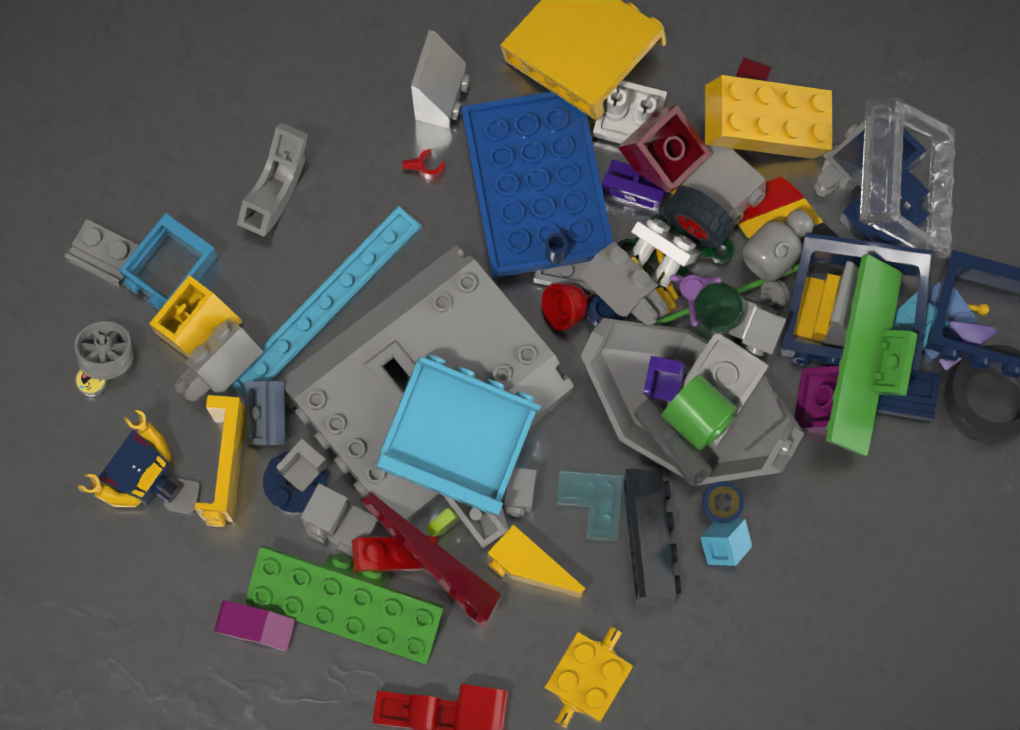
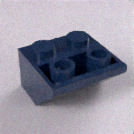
M878 117L833 156V159L876 202L921 163L926 149L905 128Z

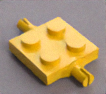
M610 626L602 642L593 641L577 632L544 686V689L556 695L564 704L554 720L557 724H560L562 721L560 726L566 728L575 712L584 713L600 722L630 673L633 665L618 657L616 652L612 650L622 635V632L617 630L611 639L616 628Z

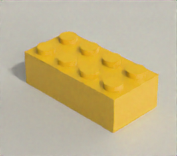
M721 75L705 85V145L815 159L832 151V91Z

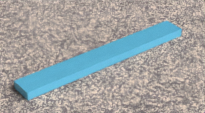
M398 206L260 347L263 353L230 386L245 399V381H275L422 229L421 224Z

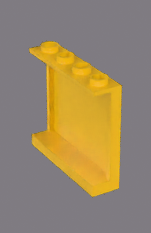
M541 0L500 46L507 63L598 121L605 113L602 102L656 42L664 47L666 45L664 26L659 20L654 17L648 18L640 13L635 5L629 2L624 3L621 0Z

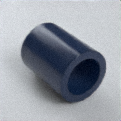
M552 233L545 240V256L553 264H559L567 257V240L560 233ZM557 246V247H560L561 249H560V250H552L551 248Z

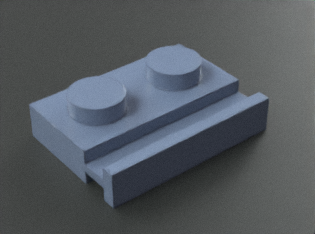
M245 381L246 444L285 445L284 381Z

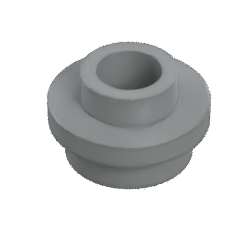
M766 281L763 283L761 299L765 305L780 310L789 301L788 288L782 281Z

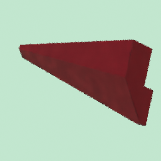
M369 491L360 500L362 504L425 572L433 576L475 623L483 626L488 621L501 594Z

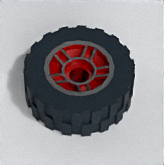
M679 187L664 207V214L675 228L694 242L710 249L721 247L735 227L733 219L729 216L730 214L719 203L703 194V192L691 187Z

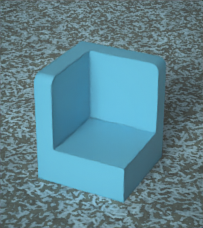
M736 518L729 523L722 524L713 522L700 536L708 565L736 566L752 547L746 520L743 518Z

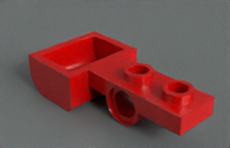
M460 684L458 700L450 701L426 695H407L377 690L372 724L412 730H503L508 691Z

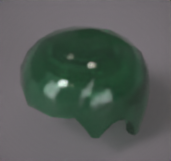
M724 282L711 283L702 288L694 301L697 319L703 329H706L709 333L721 334L730 332L740 325L744 315L743 302L738 290Z

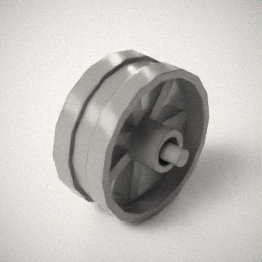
M100 321L83 328L76 336L74 344L79 368L85 375L94 379L108 380L125 373L131 366L134 357L129 332L122 325L115 322ZM116 340H120V341L123 342V343L114 344ZM83 351L92 352L84 358L82 356ZM124 351L121 356L116 354V352Z

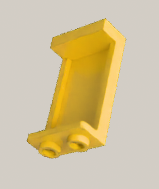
M208 395L206 404L208 412L214 422L224 423L214 502L212 504L196 502L194 510L202 520L206 521V525L225 527L226 522H235L245 436V407L239 397Z

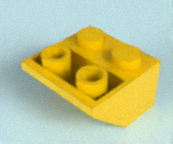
M189 275L149 324L155 334L189 358L191 352L197 346L202 345L219 324L224 323L227 319H230L237 325H240L243 321L213 292Z

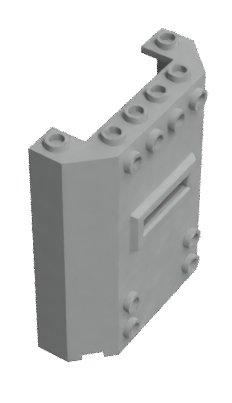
M456 245L280 380L284 381L285 405L289 409L293 406L296 408L294 412L305 426L309 423L312 424L317 430L314 437L323 449L327 450L330 447L337 455L334 462L345 475L350 472L357 480L353 485L360 495L364 497L370 491L410 523L444 497V495L374 467L404 393L383 367L391 359L394 358L410 377L419 357L426 358L427 354L434 355L445 360L444 366L455 371L457 367H462L474 372V378L486 383L487 379H491L505 385L504 391L516 395L517 391L526 393L535 398L533 403L541 406L540 411L535 413L530 428L574 394V385L569 377L564 376L559 370L558 365L560 362L555 354L477 261L470 255L465 258L463 251Z

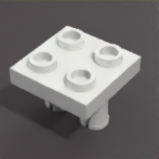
M622 80L602 102L605 113L596 121L593 137L622 144L658 109L664 107L667 92Z
M658 218L638 221L631 232L640 238L629 256L635 257L643 268L655 248L666 254L651 278L656 282L660 281V285L668 288L671 282L670 276L676 274L681 265L687 266L694 263L701 252L695 249L696 243L682 234L678 237L670 233L669 229L671 227Z

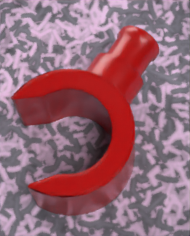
M431 149L424 150L416 159L402 160L403 170L412 169V171H419L424 178L430 180L441 177L445 172L446 165L444 161L435 170H428L423 166L424 162L432 155Z

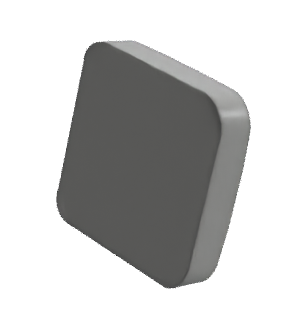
M178 478L169 479L180 487V491L171 503L164 502L165 508L173 511L194 513L195 503H198L200 484L196 481Z

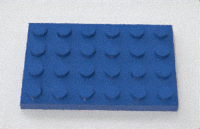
M552 91L461 106L493 278L590 262L598 252L613 243L587 114ZM552 233H560L567 240V257L559 264L549 262L545 256V240ZM555 246V247H552L551 249H552V250H560L561 248Z

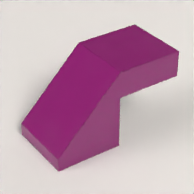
M222 600L214 632L238 640L252 641L271 648L287 651L295 619L268 610Z

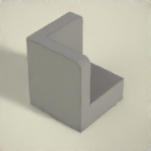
M301 439L276 468L280 475L303 493L326 469L328 463L321 454Z

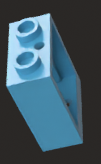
M165 213L119 271L125 279L122 283L135 294H138L139 291L143 292L149 297L147 302L160 311L189 275L199 282L217 260L218 255L213 246ZM168 236L200 258L169 298L137 276Z

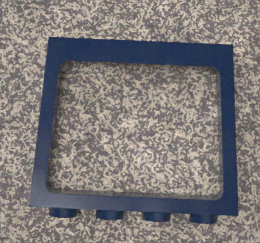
M806 233L781 345L782 356L793 357L792 361L800 365H810L811 361L824 362V367L839 366L844 349L795 341L812 266L815 263L845 266L846 262L849 261L859 268L862 255L867 254L901 271L902 275L919 278L914 333L918 334L910 373V376L919 377L932 269V250Z
M952 250L945 260L925 349L939 352L938 356L947 361H956L959 357L970 360V366L976 369H988L989 366L1001 369V374L1006 377H1020V358L947 339L942 334L955 277L1020 294V268Z

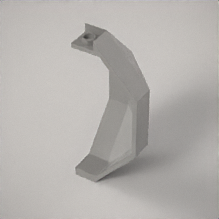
M603 318L592 331L581 354V358L619 441L683 477L673 463L665 457L663 451L656 446L652 437L635 418L634 413L643 402L649 400L643 394L651 356L683 362L687 368V376L705 349L708 341L687 329L652 324L647 326L644 323ZM765 375L720 444H712L710 447L706 446L700 451L697 450L712 469L709 476L698 485L775 474L784 471L805 433ZM655 399L664 410L670 403L669 401Z

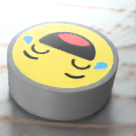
M80 369L75 376L76 387L83 395L88 397L101 395L108 386V380L91 378Z

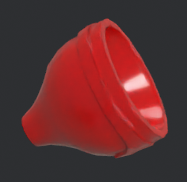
M569 282L552 284L544 290L541 306L543 314L553 328L558 330L570 329L581 322L586 316L588 305L593 300V296L591 293L585 292L579 286Z

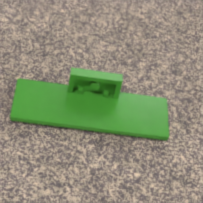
M863 254L857 272L858 278L855 294L851 302L852 309L845 333L846 340L843 355L839 363V375L836 390L833 394V406L830 421L827 425L826 440L856 454L867 456L879 395L906 396L918 334L912 331L892 330L902 272L871 255Z
M261 546L258 551L245 600L247 605L295 619L297 622L422 664H426L429 660L444 609L441 604L386 587L390 573L354 572V563L346 555L329 554L324 563L320 565L266 546Z

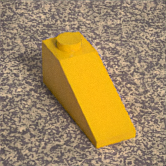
M512 525L487 553L488 559L491 561L488 564L489 567L500 577L506 574L512 580L579 598L585 594L586 588L515 525Z

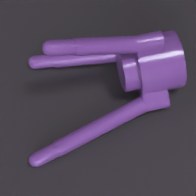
M687 273L684 276L681 274L671 275L670 280L679 282V289L682 295L687 298L692 326H697L695 299L703 295L706 284L721 283V278L700 277L695 273Z

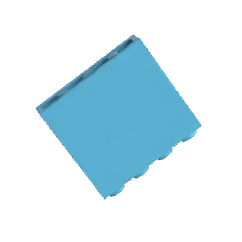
M427 354L426 358L421 356L415 363L374 467L490 515H499L503 505L501 502L534 415L537 411H540L541 406L533 403L535 398L526 393L517 391L516 395L504 391L505 385L497 381L487 379L486 383L475 379V373L468 369L457 367L455 371L444 366L446 361L430 354Z

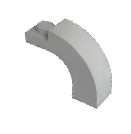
M282 122L276 126L264 170L254 188L242 201L237 221L238 226L264 237L273 228L283 213L300 177L307 155L304 153L309 134Z

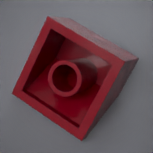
M677 105L658 109L618 146V149L635 172L668 193L673 192L712 154Z

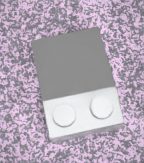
M428 30L411 84L415 120L450 129L453 119H459L462 106L459 99L461 92H467L471 75L467 74L466 62L432 30Z
M846 262L839 279L829 327L822 346L844 349L845 333L852 309L851 302L855 294L858 278V267L853 262Z

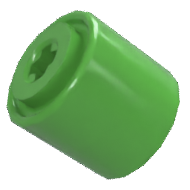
M698 374L676 395L663 411L661 417L700 451L704 447H710L727 430L735 420L733 416L737 411V407L703 376Z

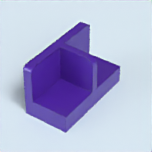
M617 160L611 161L601 185L603 195L657 212L660 210L666 192L635 172L630 164Z
M651 356L643 394L648 399H660L671 402L680 392L681 383L686 378V366L683 362Z

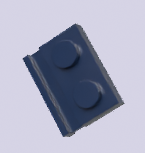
M920 372L919 377L910 376L906 396L879 395L876 412L932 422L935 419L940 375Z

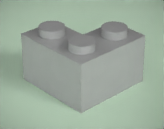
M726 289L712 323V328L717 329L718 332L732 341L735 337L742 339L746 350L753 354L763 356L766 352L772 355L786 322V316L780 310Z
M318 484L300 517L305 525V530L309 532L308 536L324 544L326 540L337 544L336 550L353 558L351 540L357 537H374L380 525V522L372 514L350 504L347 497L321 484Z

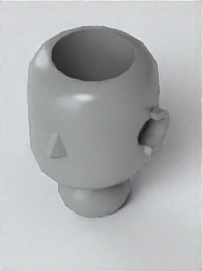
M796 209L788 214L785 223L777 220L765 223L742 247L741 254L745 264L754 274L765 281L777 280L785 273L791 272L792 266L801 258L803 245L800 239L805 237L806 233H812L814 229L813 220L804 211Z

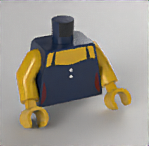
M133 408L139 414V420L136 423H131L124 417V421L131 428L138 429V433L134 430L131 431L99 477L94 474H83L91 479L92 484L88 489L78 485V489L84 493H94L95 497L114 507H137L141 503L149 505L156 495L171 503L180 491L179 486L168 480L174 470L169 464L172 458L171 452L164 436L150 422H146V416L142 411Z

